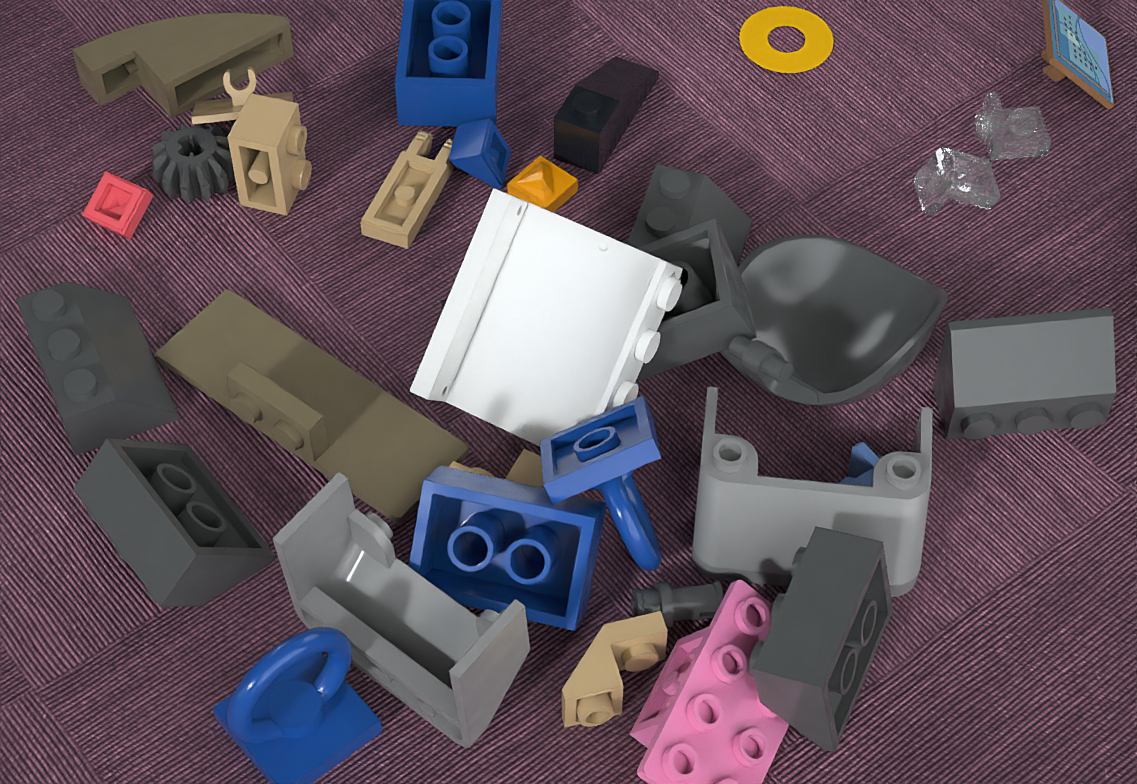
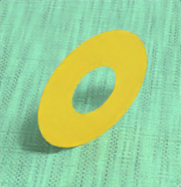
M790 6L771 7L753 14L743 24L739 36L740 45L749 59L765 69L780 73L804 72L819 66L831 54L834 42L830 28L820 17L807 10ZM791 26L804 34L805 44L795 52H780L770 46L768 34L776 27Z

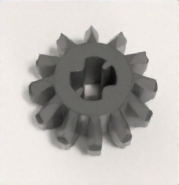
M180 122L177 132L162 131L161 142L152 145L153 152L151 156L154 180L158 182L160 188L164 189L170 200L182 196V199H184L188 206L195 198H203L209 203L212 193L227 194L229 183L235 181L228 137H225L220 125L207 129L204 123L187 128Z

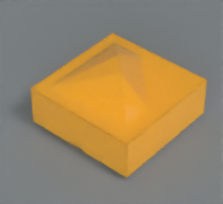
M540 155L507 183L508 194L554 213L578 192V179Z

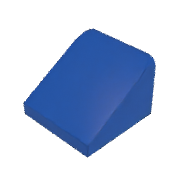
M490 118L458 125L449 160L458 168L498 189L502 188L512 151Z

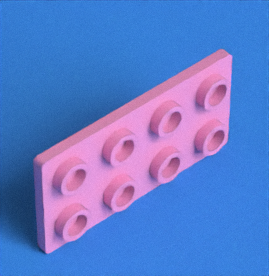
M737 580L729 585L709 627L677 640L630 732L633 738L648 748L637 769V775L648 784L763 783L789 724L760 703L755 679L749 674V661L752 650L758 641H765L771 628L770 617L773 604L743 580Z

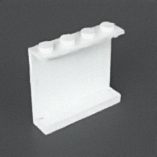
M493 188L414 378L410 392L427 400L447 402L540 447V440L637 398L639 387L635 384L643 363H648L657 351L660 342V333L657 330L665 311H671L680 297L682 284H680L681 280L679 278L683 268L516 196Z

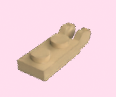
M421 130L420 132L418 131L406 152L402 151L362 217L360 223L362 235L409 249L454 170L455 165L449 160L453 140H446L435 160L428 158L432 148V134Z

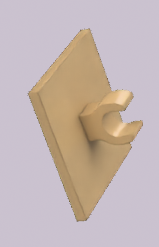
M248 67L250 81L245 87L239 88L231 83L230 69H226L223 84L225 90L232 98L195 102L191 116L192 124L236 120L249 94H253L257 80L255 70L252 67ZM293 91L261 95L293 102Z

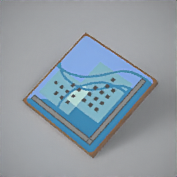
M1041 0L1046 49L1041 53V57L1050 64L1042 69V72L1054 82H1058L1067 76L1108 110L1113 108L1114 98L1106 37L1061 0Z

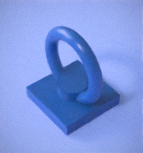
M644 396L540 440L543 485L552 504L588 489L601 490L620 536L636 564L644 571L649 572L659 568L662 561L659 542L648 511L631 476L635 469L662 458L653 415Z
M330 627L308 629L291 636L275 646L253 665L240 681L233 694L213 707L216 720L270 784H312L383 732L381 720L345 680L352 662V646L349 639L340 630ZM321 652H328V658L326 659Z

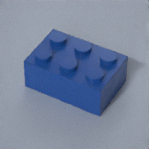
M404 0L395 76L398 125L458 127L462 123L490 118L496 126L503 37V0Z
M440 465L423 480L409 567L461 605L482 610L490 609L499 613L503 609L506 610L516 599L525 606L527 620L575 631L587 612L607 504L603 501L576 495L552 504L545 488Z

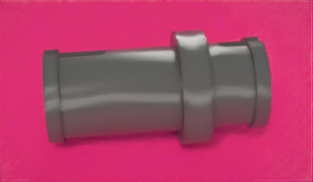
M666 581L656 582L652 589L634 588L632 589L633 596H631L632 616L637 617L661 611L666 628H671L673 622L713 619L723 599L721 584L719 582H712L711 584L670 587Z

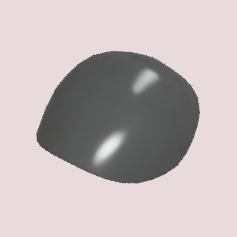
M811 234L781 237L759 245L737 267L749 295L757 338L749 340L742 335H737L730 343L729 348L722 350V353L749 380L766 392L779 398L815 407L854 404L878 393L903 373L918 357L948 302V292L937 284L899 266L889 259L845 239Z

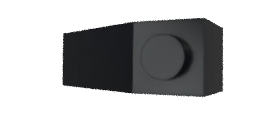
M615 56L577 83L554 117V159L599 174L657 82L659 71Z

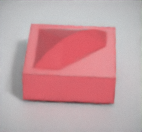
M105 171L82 216L88 221L130 240L154 195L145 188Z

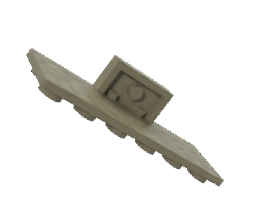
M230 289L224 290L156 352L158 361L330 479L338 472L348 477L352 494L396 524L403 523L419 506L423 480L440 465L449 467L452 461L461 463L468 456V445Z

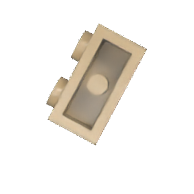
M249 94L228 135L241 206L287 216L299 190L304 191L307 188L311 177L312 165L310 161L306 160L304 148L307 139V129L305 126H301L298 103L285 101L280 98Z

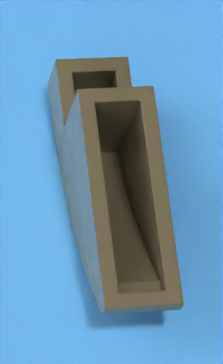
M238 12L196 14L135 25L104 35L72 49L80 84L99 106L142 85L171 119L194 108L195 102L206 101L225 92L223 77L226 69H230L231 83L237 86L249 79L248 67H252L256 75L294 56L290 22L285 16Z

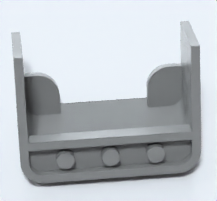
M707 387L692 544V561L700 573L717 580H743L746 583L789 587L792 580L791 569L794 556L799 547H807L815 526L882 541L891 597L904 595L913 589L921 567L932 479L933 408L921 407L911 452H891L877 461L874 467L871 487L757 476L758 454L754 446L739 436L715 434L719 388Z
M338 472L272 538L295 612L308 629L330 627L344 633L352 646L351 663L455 743L465 748H470L487 729L530 651L525 606L515 599L506 610L503 609L499 613L490 609L484 610L479 617L471 613L396 558L394 547L390 541L393 537L390 527L375 513L367 512L364 515L355 508L348 477Z

